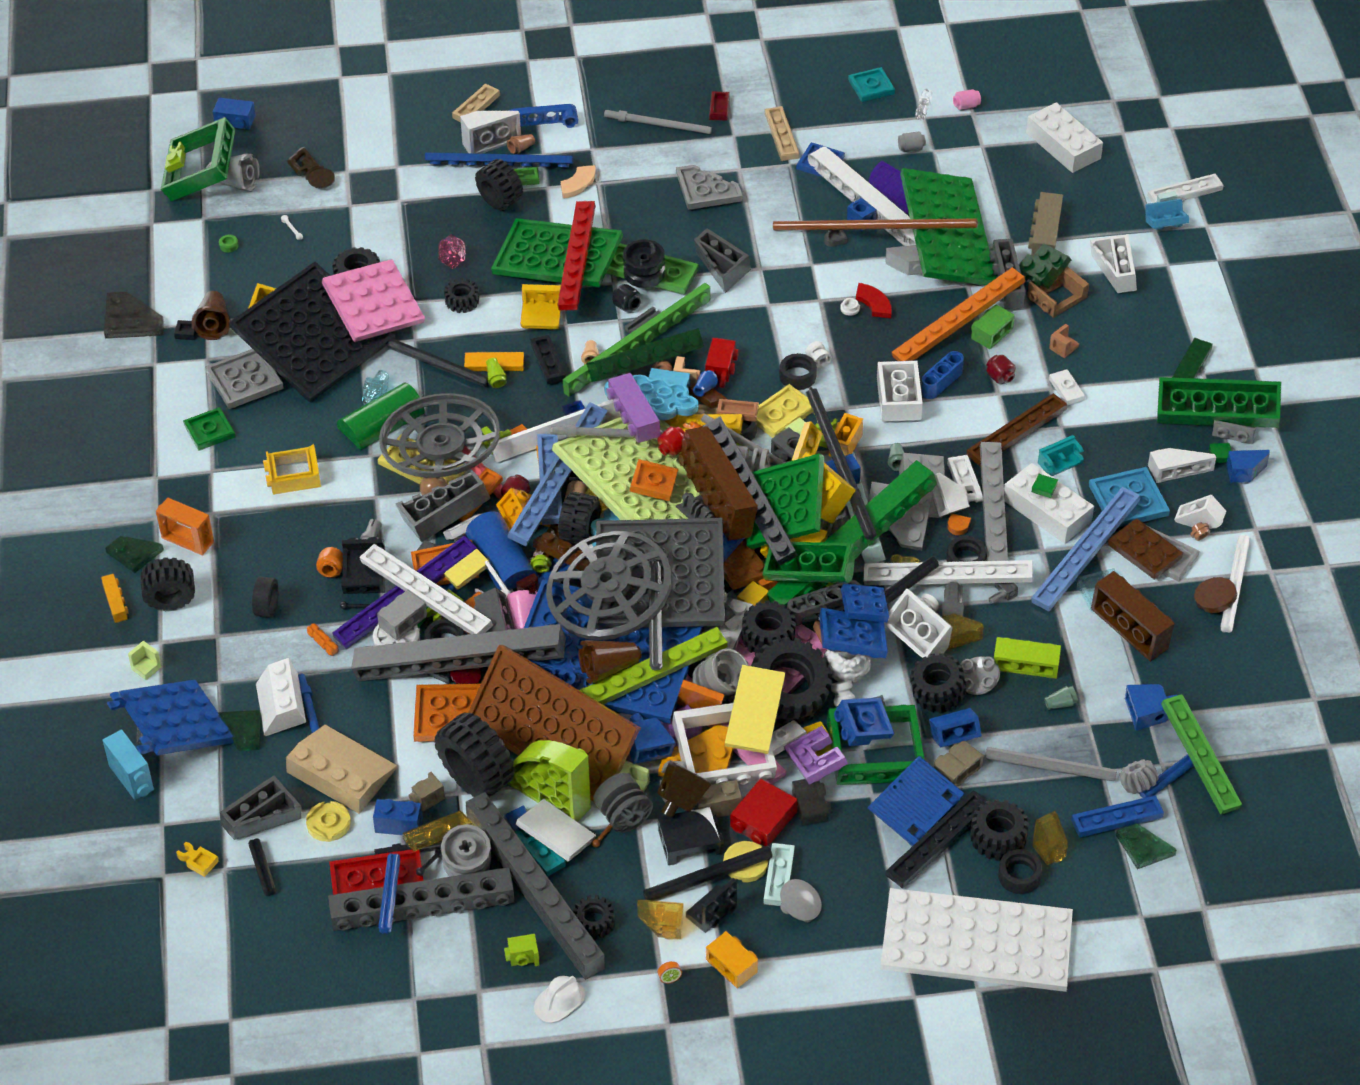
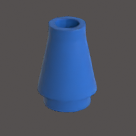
M710 370L702 372L693 388L694 394L696 396H703L704 393L713 389L717 385V375Z

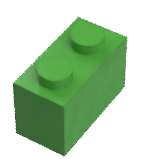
M996 304L991 309H988L979 320L974 321L971 327V339L991 349L1013 329L1015 315Z

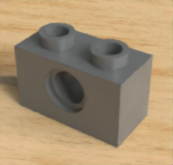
M788 427L771 439V453L785 462L792 461L800 434Z

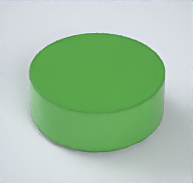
M233 235L221 237L219 239L220 249L227 253L235 251L238 248V239Z

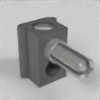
M995 583V588L998 592L988 597V601L992 604L1004 597L1007 600L1017 597V585L1015 583Z

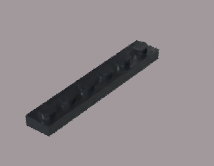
M973 790L886 870V876L901 888H904L972 825L975 810L978 811V807L981 804L985 806V802L988 800Z

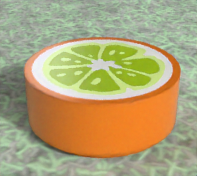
M670 961L662 964L657 973L660 981L668 984L677 981L682 975V970L677 962Z

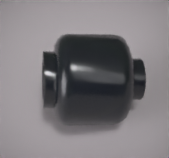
M622 284L614 290L612 301L621 310L631 312L640 306L641 295L637 289L628 284Z

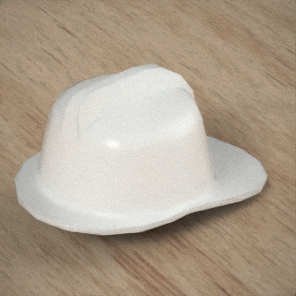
M558 976L550 982L549 987L535 1000V1014L544 1022H558L580 1006L585 998V990L580 983L576 982L574 976Z

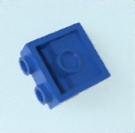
M881 698L841 700L834 712L835 720L840 722L842 726V738L848 741L849 746L869 745L872 740L891 739L895 734Z

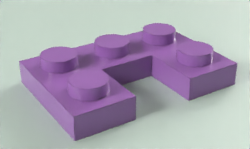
M822 726L784 746L786 753L809 785L848 764L838 747L819 757L815 754L816 751L822 750L832 743L830 736Z

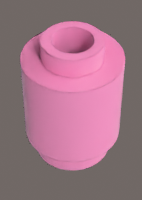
M974 89L959 91L953 96V104L958 110L975 108L981 104V95L979 91Z

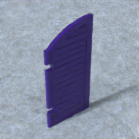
M881 160L871 172L869 183L908 215L909 211L900 176L901 171Z

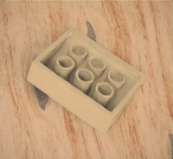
M327 725L322 726L300 741L286 757L287 773L358 814L361 813L397 769L396 764Z

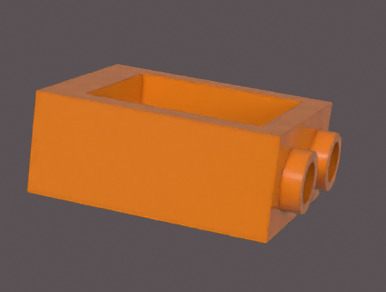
M168 497L158 506L156 515L161 538L203 556L214 543L209 515Z

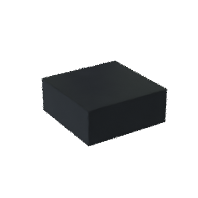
M178 320L174 332L175 339L194 340L196 331L192 328V321Z

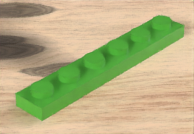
M1181 694L1164 699L1161 705L1220 815L1240 809L1242 803L1184 696Z

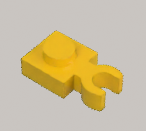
M188 842L184 843L185 850H187L186 853H182L179 850L176 852L179 860L186 861L188 868L203 877L219 862L218 856L201 846L194 850L192 844Z

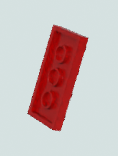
M419 848L329 861L333 895L384 887L387 858L391 853L400 855L397 885L424 881L423 875L418 876L416 874V869L422 867Z

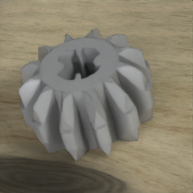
M1145 759L1128 764L1119 773L1123 788L1127 793L1133 794L1149 790L1151 786L1156 785L1159 779L1157 770L1152 762L1149 760L1145 761Z

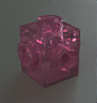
M450 234L447 238L440 241L438 245V260L452 269L465 260V242L462 239Z

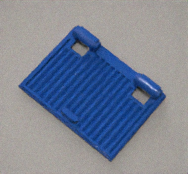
M918 756L868 806V809L913 846L960 801L965 793L922 757ZM947 790L952 793L948 801L942 797ZM913 825L918 828L914 835L908 832Z

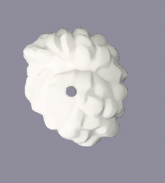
M827 650L823 655L829 662L828 668L832 670V677L838 682L851 680L852 683H856L858 680H861V677L871 667V660L867 655H852L844 651Z

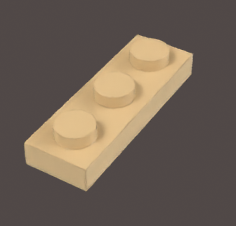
M484 84L452 112V118L461 122L460 116L485 110L500 96V90Z

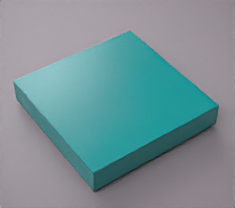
M882 67L848 75V80L861 102L895 94V88Z

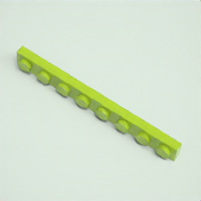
M718 627L663 651L661 670H652L650 658L579 691L604 705L708 657L719 650L727 648L728 642Z

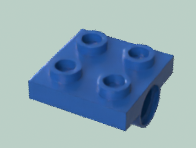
M842 584L841 594L846 618L888 622L889 612L884 588Z

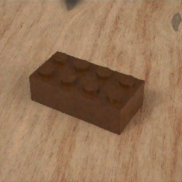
M1115 571L1096 583L1091 604L1093 612L1150 662L1169 649L1175 624L1169 616L1162 613L1154 603L1146 599L1138 589L1131 586L1123 576H1120Z

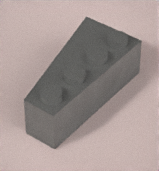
M473 471L449 481L447 486L434 487L430 493L422 496L417 494L412 496L413 500L405 503L400 501L395 504L403 520L419 540L423 542L491 498L483 481Z

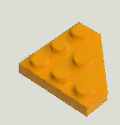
M716 725L687 740L695 774L729 768L734 748L725 746L728 727ZM678 746L674 747L670 757L662 758L658 769V776H664V773L661 772L667 761H681Z

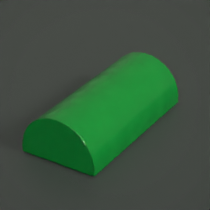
M404 382L337 421V428L359 450H362L379 440L384 422L394 411L406 403L420 398V396L410 384ZM423 407L415 410L410 415L416 419L425 413V409ZM403 419L399 420L390 433L407 424V422Z
M791 542L798 556L780 566L769 547L762 574L766 581L850 583L854 572L853 544Z

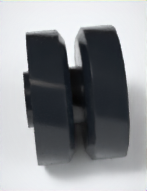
M640 239L631 242L625 247L623 251L624 278L628 283L639 288H649L656 286L665 277V251L659 243L648 239Z

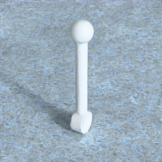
M283 215L281 221L289 226L296 235L297 240H302L303 235L298 233L289 222L288 216Z

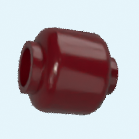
M994 355L988 360L986 364L987 374L996 383H1009L1014 379L1015 364L1005 355Z
M521 475L510 476L501 488V495L504 496L510 488L519 491L523 490L529 494L531 490L529 481Z

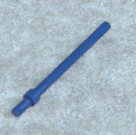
M301 673L298 674L300 690L311 732L313 733L319 729V724L311 699L313 696L311 687L307 684L305 674Z

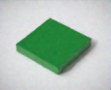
M220 407L183 420V424L198 451L236 437L233 428Z

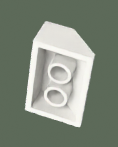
M908 588L890 609L888 622H884L885 626L922 658L925 656L927 658L931 657L930 654H935V656H939V653L944 654L949 646L953 627Z
M289 658L269 664L256 683L265 736L306 723L298 672Z

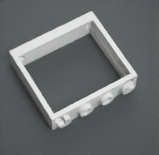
M734 703L675 711L673 713L672 724L681 761L686 763L687 769L695 773L685 729L730 722ZM770 744L769 753L764 754L766 763L696 774L712 784L737 780L738 784L744 785L751 781H758L760 778L765 781L766 779L775 778L777 765Z

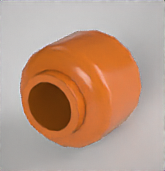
M334 547L323 549L317 559V571L328 578L339 576L343 570L342 551Z

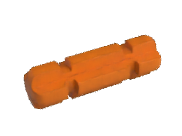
M312 623L307 627V634L314 638L330 656L338 653V645L326 633L319 630L320 628L316 624Z

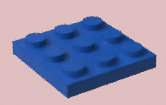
M821 608L819 617L822 648L830 651H844L852 655L861 654L871 658L886 659L888 649L884 622L848 619L844 611Z

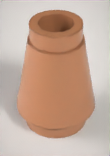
M532 134L512 136L507 141L508 150L512 154H519L535 144V138Z

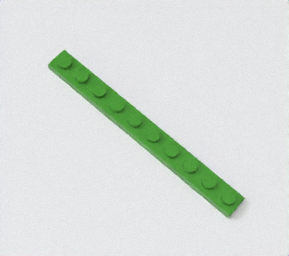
M703 283L589 362L650 343L654 338L665 333L670 327L678 324L686 316L694 313L702 305L707 304L710 301V286L707 283ZM586 364L563 379L564 394L568 397L579 392L584 386L592 382Z

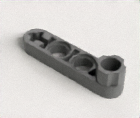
M851 580L850 583H844L861 585L859 582L855 580ZM838 583L789 600L787 609H790L792 615L795 616L796 626L802 624L804 617L820 613L821 608L832 609L844 605L841 594L843 583ZM829 594H835V595H837L839 598H838V599H831V598L828 597V595H829ZM817 600L820 604L812 605L809 601Z

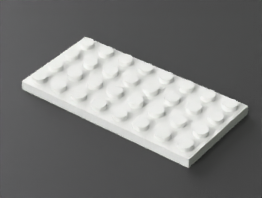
M890 888L880 970L1066 992L1073 909Z

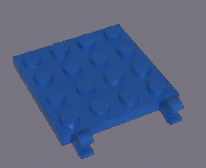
M196 680L112 692L110 696L113 701L107 702L111 710L125 707L143 734L139 738L143 745L136 747L140 754L152 751L156 755L230 744L235 739L234 734Z

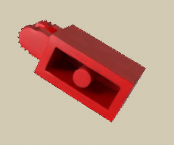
M713 338L705 364V371H713L717 375L720 387L724 388L726 382L729 381L730 374H734V361L738 360L739 349H736V341Z

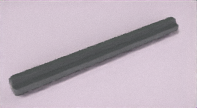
M658 561L649 562L651 569L650 581L661 584V566ZM649 589V607L656 600L660 592ZM661 610L649 622L650 667L654 671L661 670L662 668Z

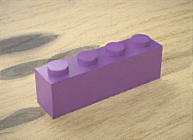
M628 373L608 379L609 388H606L609 400H613L615 410L621 413L622 422L628 425L630 435L634 436L638 443L659 437L661 435L660 421L632 374Z

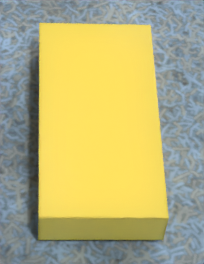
M475 549L447 570L444 575L459 590L488 568L485 565V561L488 560L478 549Z

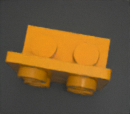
M510 488L496 504L510 530L532 496L523 490L519 491Z

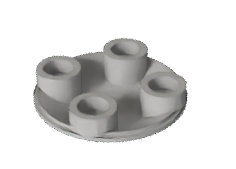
M980 656L965 659L961 662L967 693L981 695L992 690L998 683L1000 670L992 657Z
M792 879L782 886L780 892L782 903L780 908L783 913L790 914L794 918L807 923L819 915L821 900L817 891L809 883L799 879Z

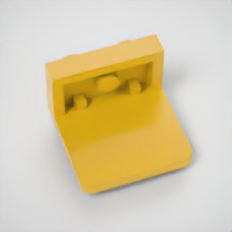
M522 284L523 305L520 322L522 328H559L561 310H558L557 304L561 285Z

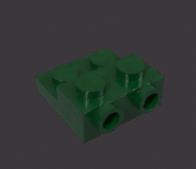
M1043 243L1033 256L1027 254L1019 264L1021 274L1025 277V281L1029 279L1037 287L1042 286L1049 289L1072 259L1068 255Z

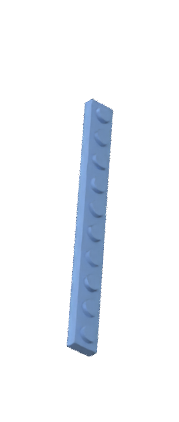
M589 402L576 423V427L594 428L601 425L608 410ZM558 456L555 457L509 531L507 538L524 546H527L572 472Z

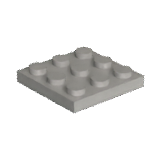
M253 349L205 366L206 373L228 409L284 389L283 383L275 370Z

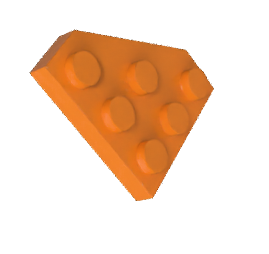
M481 684L416 685L414 742L434 741L438 730L458 715L468 713Z

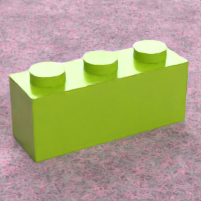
M997 637L994 661L998 665L999 670L1003 672L1057 679L1061 645Z

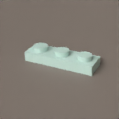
M772 843V858L769 861L764 904L781 905V888L791 877L794 845Z

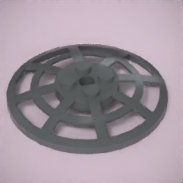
M455 393L434 394L410 401L394 411L381 428L379 444L386 461L403 473L424 478L446 477L467 471L489 457L499 442L500 425L491 407L474 397ZM439 404V414L429 415L417 421L410 415L415 410ZM448 404L465 405L476 409L469 418L460 414L447 413ZM482 414L491 421L494 432L486 435L482 434L481 428L476 423ZM403 419L410 425L402 433L400 440L388 438L391 429L399 420ZM439 420V423L426 428L422 426L423 424ZM447 420H457L463 422V424L458 427L447 423ZM471 427L477 437L465 439L464 432ZM414 430L419 433L416 442L406 441ZM494 439L484 453L477 458L474 457L480 450L482 442ZM476 444L470 454L462 453L465 446ZM387 445L399 447L401 456L405 461L395 462L388 454ZM405 448L418 449L420 454L410 458ZM453 457L459 459V461L455 463L443 465L444 460H448ZM429 459L435 461V466L424 465L418 462ZM413 465V466H415V467H417V468H421V469H425V470H434V471L415 470V469L408 468V466Z
M627 531L601 533L579 542L570 548L556 563L547 583L546 597L548 607L558 624L573 635L590 640H607L622 637L642 628L660 612L671 591L672 571L664 551L651 539ZM618 538L616 543H605L592 548L588 546L600 540ZM628 538L640 540L652 546L654 551L643 554L635 547L625 543ZM613 548L610 556L597 558L594 552L602 549ZM624 549L637 557L624 561L618 556L621 550ZM579 550L583 552L571 563L567 571L558 572L574 553ZM587 557L590 564L584 571H574L576 566ZM661 558L664 568L663 584L650 581L651 569L649 560ZM642 563L644 569L643 579L633 577L630 568ZM605 577H612L607 582H602ZM564 579L563 590L566 599L556 607L552 597L554 580ZM570 579H581L582 587L571 594L569 588ZM631 585L640 587L636 594L627 601L624 595L629 591ZM647 589L660 592L653 604L642 615L637 617L631 607L644 596ZM586 595L593 601L591 609H588L576 601ZM617 601L620 605L615 608L600 610L602 603ZM571 606L577 612L589 616L587 628L572 624L561 614ZM624 612L630 621L614 628L596 629L598 617H610Z

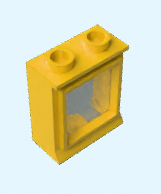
M314 444L306 448L274 453L266 452L267 460H263L265 472H269V475L265 476L267 487H272L273 495L321 487Z

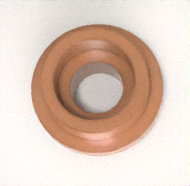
M1197 523L1192 527L1190 535L1197 541L1205 538L1210 533L1208 523Z

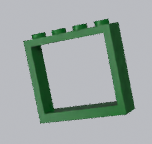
M226 117L170 139L169 148L172 145L175 146L174 148H177L178 143L181 142L185 147V153L215 142L209 168L181 179L182 167L170 173L164 169L161 190L170 201L227 179L236 129Z
M915 705L884 706L890 723L909 722L915 759L920 756L925 760ZM829 708L827 727L832 740L831 750L838 747L842 752L838 725H841V723L835 720L834 712L836 708ZM913 761L847 764L838 771H834L836 785L890 783Z

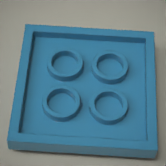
M1147 467L1089 480V487L1102 511L1122 487L1140 495V501L1119 527L1127 526L1136 518L1141 522L1169 516L1170 510Z

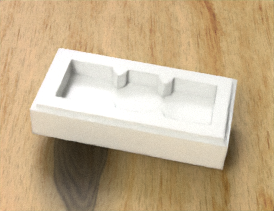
M1067 369L1049 375L1050 382L1062 400L1067 403V406L1084 401V393Z
M793 720L773 732L771 746L774 756L784 751L785 745L806 735V731L796 721Z

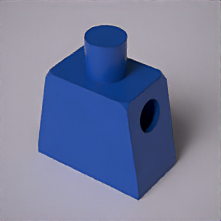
M1160 684L1127 685L1124 699L1135 731L1166 722L1168 716L1161 703L1164 699L1177 695L1166 696Z
M640 713L630 717L629 720L632 723L641 727L629 752L633 764L667 758L672 755L675 741L657 718L644 720Z

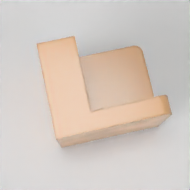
M677 356L673 371L690 373V386L696 385L700 376V370L685 368V357Z

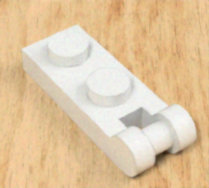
M968 455L948 458L947 464L953 480L963 487L968 497V503L971 501L976 503L982 502L983 495Z

